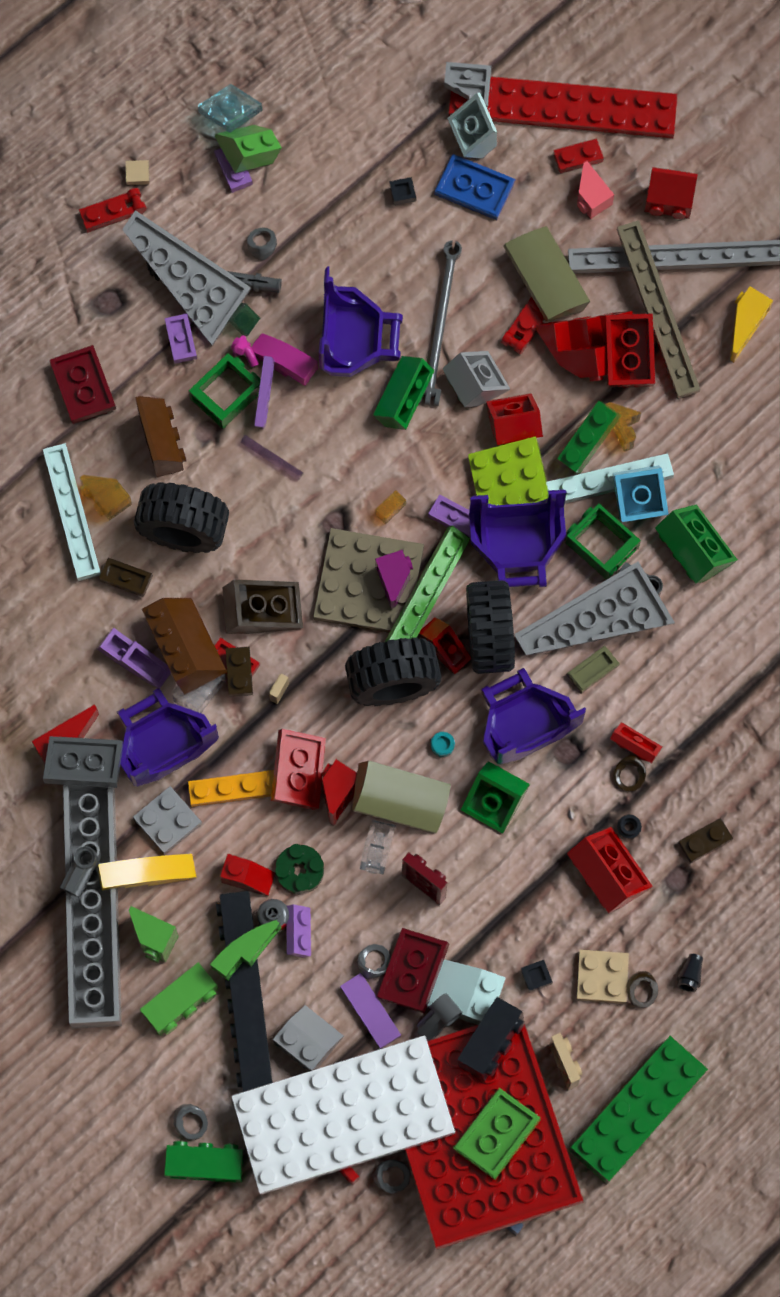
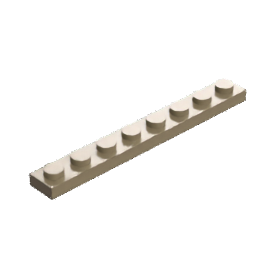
M640 221L617 227V233L647 314L653 313V333L677 399L700 392L698 381Z

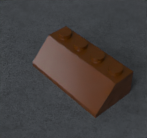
M161 598L142 608L173 678L184 695L227 673L192 598Z

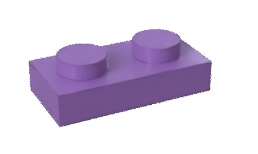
M222 149L214 151L231 193L253 185L248 170L235 173Z
M183 314L165 318L174 364L197 359L188 315Z
M439 494L428 513V517L446 527L452 525L470 538L469 510Z
M294 904L288 905L287 955L303 958L310 957V908Z

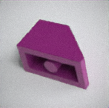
M403 550L375 558V567L391 609L396 607L410 580V570H413L410 557H405Z

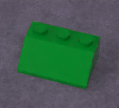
M697 504L673 510L655 527L660 539L667 544L673 552V557L681 563L686 570L687 576L695 584L711 579L738 560Z

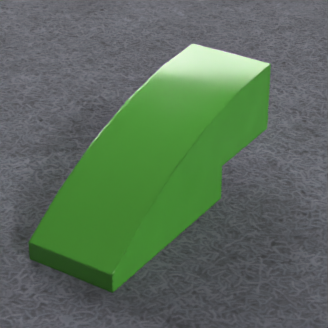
M275 920L263 924L233 941L210 964L212 969L226 980H229L243 961L251 967L282 928L280 923Z

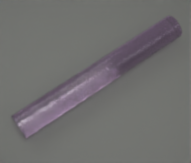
M247 435L242 438L241 443L297 480H300L304 472Z

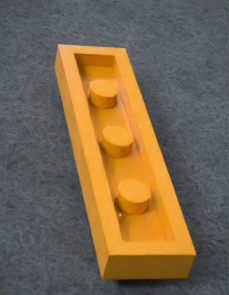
M274 770L188 781L191 807L271 797Z

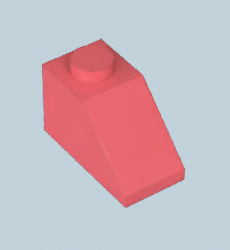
M586 161L583 163L577 206L583 214L586 213L592 219L613 205L614 194L589 162Z

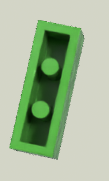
M198 962L144 1005L140 1011L159 1036L164 1033L168 1035L178 1027L176 1023L183 1017L188 1019L197 1011L196 1007L203 1001L205 1004L211 1001L217 995L218 986Z

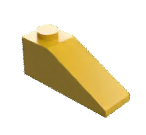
M749 286L745 293L741 291L735 301L737 307L734 316L730 361L735 362L770 311L773 303L772 299Z

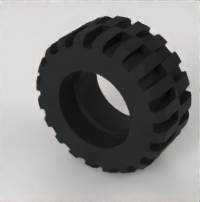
M163 482L152 483L141 491L134 518V526L142 537H146L147 540L156 542L160 546H166L173 550H182L183 552L209 553L210 551L217 550L222 545L229 518V510L225 502H222L220 498L212 496L209 492L201 491L199 488L170 482L168 484Z
M503 580L471 582L466 586L473 672L477 674L510 672L515 668V644L509 585Z
M400 638L398 640H387L382 643L378 642L372 646H366L360 651L357 650L348 657L345 663L351 697L355 702L364 706H387L417 699L420 696L427 695L430 691H434L439 686L442 678L435 647L430 641L423 638Z

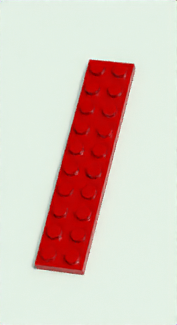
M490 77L487 110L493 122L674 139L678 94ZM451 91L449 116L466 103L468 99Z

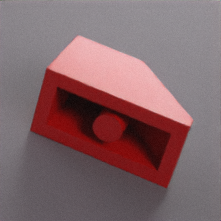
M434 617L420 630V637L434 645L437 658L452 673L456 674L471 660V656L449 624Z
M227 854L220 878L223 884L269 896L275 872L251 860Z

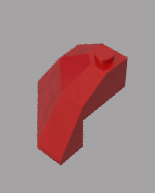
M632 311L614 312L595 317L587 316L574 318L573 320L548 322L536 325V331L561 367L579 378L589 377L590 381H599L604 379L603 375L608 374L606 315L633 313Z

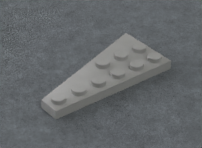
M135 210L122 230L213 346L251 290V287Z
M636 562L514 635L528 656L672 625L675 622L640 563Z

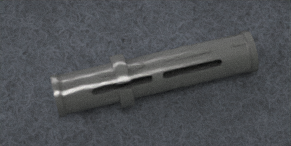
M227 271L256 292L265 290L280 293L281 278L264 277L259 273L250 275Z

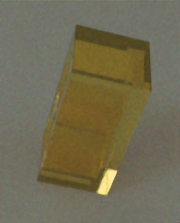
M395 490L375 509V515L384 524H387L406 505V499Z

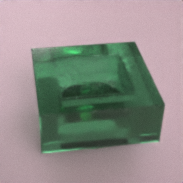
M241 303L228 321L242 335L248 336L260 320V317L246 303Z

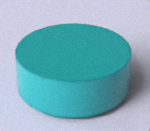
M439 732L433 736L431 750L436 756L447 757L454 751L455 740L451 734Z

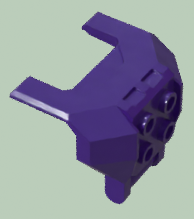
M327 266L324 274L322 337L319 344L320 368L331 376L351 377L380 361H399L401 356L399 351L400 324L403 323V315L400 313L383 312L378 305L356 287L334 285V280L330 277V267ZM383 324L391 325L389 349H381Z
M549 490L547 499L537 503L493 505L488 503V495L472 496L470 498L469 527L471 544L497 573L498 580L507 582L509 587L539 585V588L547 587L545 568L566 537L564 517L566 490ZM537 570L538 576L505 577V573L530 572Z
M522 668L517 671V674L491 687L486 686L481 689V693L490 708L483 743L492 760L497 764L520 760L562 739L583 723L586 708L584 707L576 711L569 697L544 686L533 684L527 671ZM522 682L523 689L496 701L495 695Z
M157 688L153 691L152 695L126 710L122 708L117 711L126 727L121 767L134 786L159 781L164 776L180 769L183 765L199 758L219 738L216 724L211 726L206 716L202 713L168 703L160 688ZM157 702L160 704L161 708L134 723L130 720L131 717Z

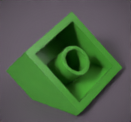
M250 125L215 135L218 144L235 173L273 164L282 149L272 129L257 125Z
M130 906L129 913L143 953L146 954L145 957L155 963H159L160 960L166 963L179 937L176 927Z

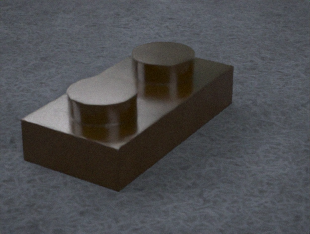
M108 557L99 580L100 582L144 597L153 575L150 572Z
M250 646L226 648L229 697L253 695Z
M719 818L681 839L678 844L691 864L731 842L733 837L722 819Z

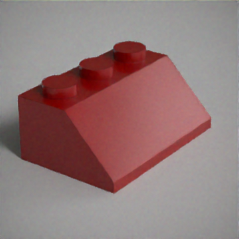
M653 313L606 315L608 386L629 388L653 387L655 385Z
M612 827L585 837L567 853L573 865L582 874L586 884L593 890L601 906L606 909L608 914L622 908L653 887Z

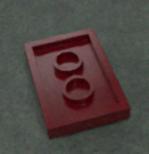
M94 345L49 360L72 424L116 410L115 402Z
M408 852L402 859V877L438 905H441L446 899L448 882L445 881L447 879L446 876L437 869L432 871L426 866L427 862L418 854L413 856Z
M402 928L377 997L380 1000L425 1014L450 944L447 941Z

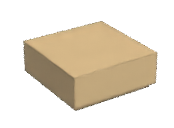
M148 160L126 161L127 185L149 184Z
M279 674L269 692L270 701L276 704L279 703L289 685V677Z

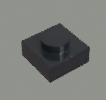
M412 177L389 181L394 206L416 202L417 197Z
M544 960L520 969L529 993L553 984Z

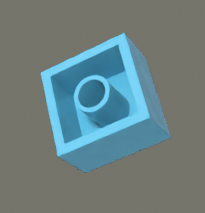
M659 465L612 473L618 515L621 522L669 515L663 472Z

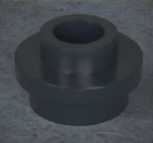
M630 814L622 816L617 824L619 834L626 839L637 837L642 829L641 821L636 816ZM632 824L634 829L627 831L625 825Z

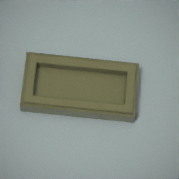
M603 646L569 671L567 676L577 689L583 693L616 669L620 663L608 648Z

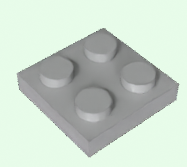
M171 786L133 816L135 822L164 855L202 824L200 819Z

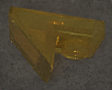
M612 402L607 403V406L621 415V418L613 427V431L624 452L633 449L636 434L630 425L640 421L641 413Z

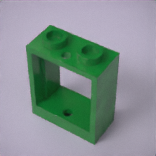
M229 353L189 390L190 400L222 429L259 395L261 382L260 377L256 373L247 371L244 368V363L238 357L233 358ZM230 367L250 387L224 411L203 391Z
M598 504L594 509L592 507L587 509L582 516L583 520L578 525L574 523L567 530L565 544L607 580L639 549L641 540L603 506ZM597 519L625 543L605 564L577 541Z

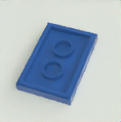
M452 154L434 195L497 220L515 184V179Z

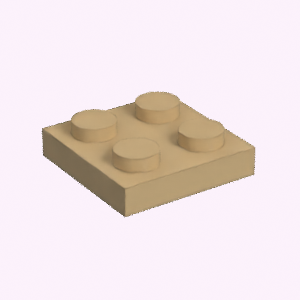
M579 950L576 1000L626 1004L629 953Z
M561 1033L551 1036L548 1045L567 1089L571 1090L578 1086L582 1071L578 1062H573L570 1052H572V1047L568 1038L563 1039Z

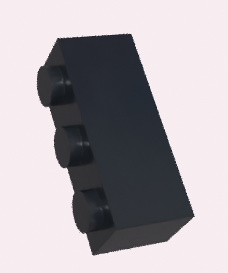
M496 997L458 1057L459 1067L483 1081L487 1079L488 1075L492 1077L499 1066V1063H497L498 1059L502 1054L504 1056L507 1054L512 1045L510 1040L515 1033L518 1035L525 1024L523 1011Z

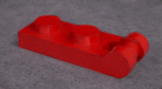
M139 188L130 189L127 193L79 209L87 233L128 219L135 210L140 214L146 212L147 207L141 201L140 197L142 195ZM132 202L133 206L127 208L126 204Z
M532 297L501 340L503 345H510L520 355L537 333L536 325L543 324L545 321ZM516 334L522 337L520 341L514 338Z

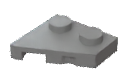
M446 62L444 87L468 100L476 93H480L488 109L491 66Z

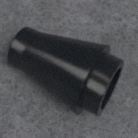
M693 953L689 954L688 960L677 977V986L687 992H696L697 988L701 986L702 956Z

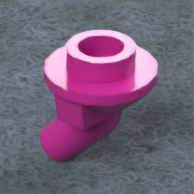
M246 336L236 337L231 345L233 356L237 357L245 354L250 367L258 365V360L250 347L251 343L247 341Z

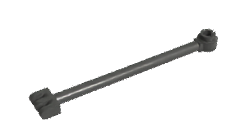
M452 240L448 241L443 249L446 265L429 365L435 371L423 394L426 396V405H430L431 397H435L434 406H439L441 389H435V382L455 262L462 253L461 244L455 241L454 250L457 253L455 255L448 253L452 250Z

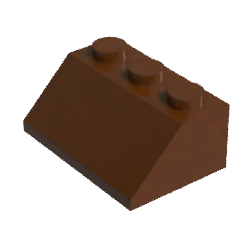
M135 397L156 477L184 471L182 462H186L183 448L178 449L176 441L180 440L177 427L172 428L170 420L174 419L171 406L166 407L165 400L162 398Z

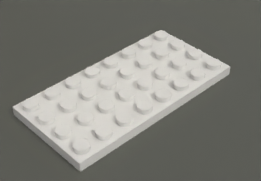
M425 1036L232 1096L260 1195L456 1134Z

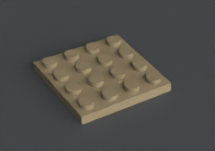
M331 528L314 620L390 633L418 582L424 544ZM403 550L405 557H410L413 570H410V580L396 607L391 609L375 567V558Z

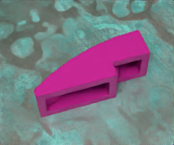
M262 333L251 346L256 358L263 362L264 356L273 357L275 360L274 370L285 377L287 375L304 386L318 369V361L272 336Z

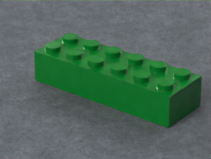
M669 1036L572 1145L569 1151L607 1185L702 1078L708 1068L672 1036Z

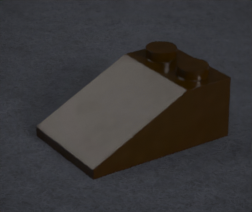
M234 579L222 587L226 633L254 634L303 628L299 582Z

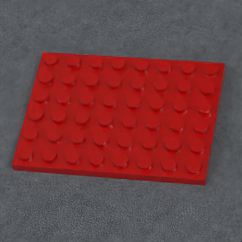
M525 1024L518 1035L516 1033L510 1040L512 1045L505 1056L502 1054L498 1059L497 1063H499V1066L492 1077L488 1075L485 1081L459 1067L457 1061L479 1025L427 1041L456 1134L408 1148L406 1152L437 1250L584 1203ZM500 1088L538 1115L541 1120L494 1180L454 1151V1147Z

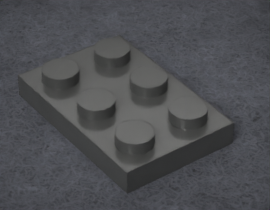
M50 736L43 775L44 784L117 788L123 750L122 740Z

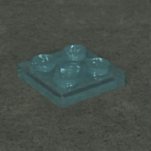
M229 84L198 105V111L201 115L229 133L263 111L262 103L232 84Z

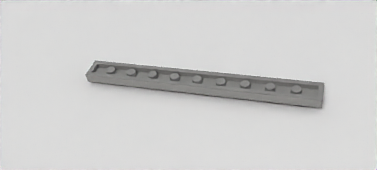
M780 240L648 245L657 270L780 265ZM623 247L568 249V264L574 274L631 271Z

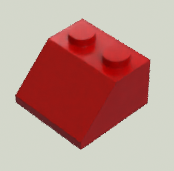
M652 167L644 212H649L654 216L669 215L676 219H690L698 174Z
M532 393L486 401L491 429L497 445H505L535 436L536 438L543 437L540 410Z
M337 759L332 765L328 763L321 774L323 776V793L329 822L333 826L354 797L357 777L356 771Z

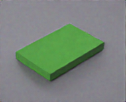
M499 1088L455 1145L454 1151L495 1180L541 1118Z

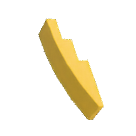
M192 854L102 863L97 866L102 890L124 886L125 888L142 885L154 886L197 878Z

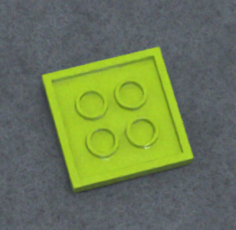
M536 436L468 454L476 495H488L489 504L537 503L547 499L549 490Z

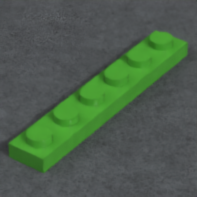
M454 526L447 527L385 642L392 639L417 638L470 540L469 537Z

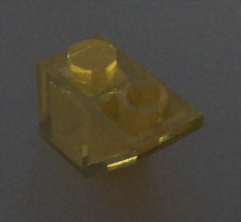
M88 475L80 477L81 487L79 488L87 499L92 498L96 503L93 506L101 517L105 515L110 521L132 505L131 497L117 479Z

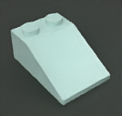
M444 959L427 1007L430 1008L436 999L447 993L463 1012L459 1019L479 1025L495 998L500 997L506 977Z

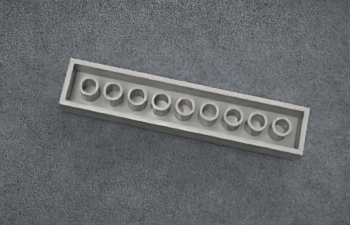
M63 785L65 876L74 860L76 850L80 847L87 846L92 848L99 858V864L116 862L115 788ZM83 855L80 863L88 865L92 861V855ZM97 867L92 872L80 898L66 892L69 1024L72 1029L122 1026L118 888L102 890Z

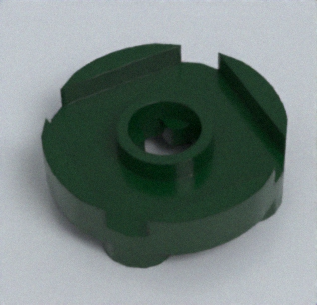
M293 844L291 847L286 848L276 861L275 872L278 882L286 891L293 894L315 890L324 877V862L320 854L307 845ZM296 864H304L306 873L296 875L294 866Z

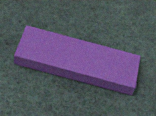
M264 356L255 419V427L265 428L267 422L275 363L273 357Z
M361 973L340 986L380 1049L401 1037L400 1032Z

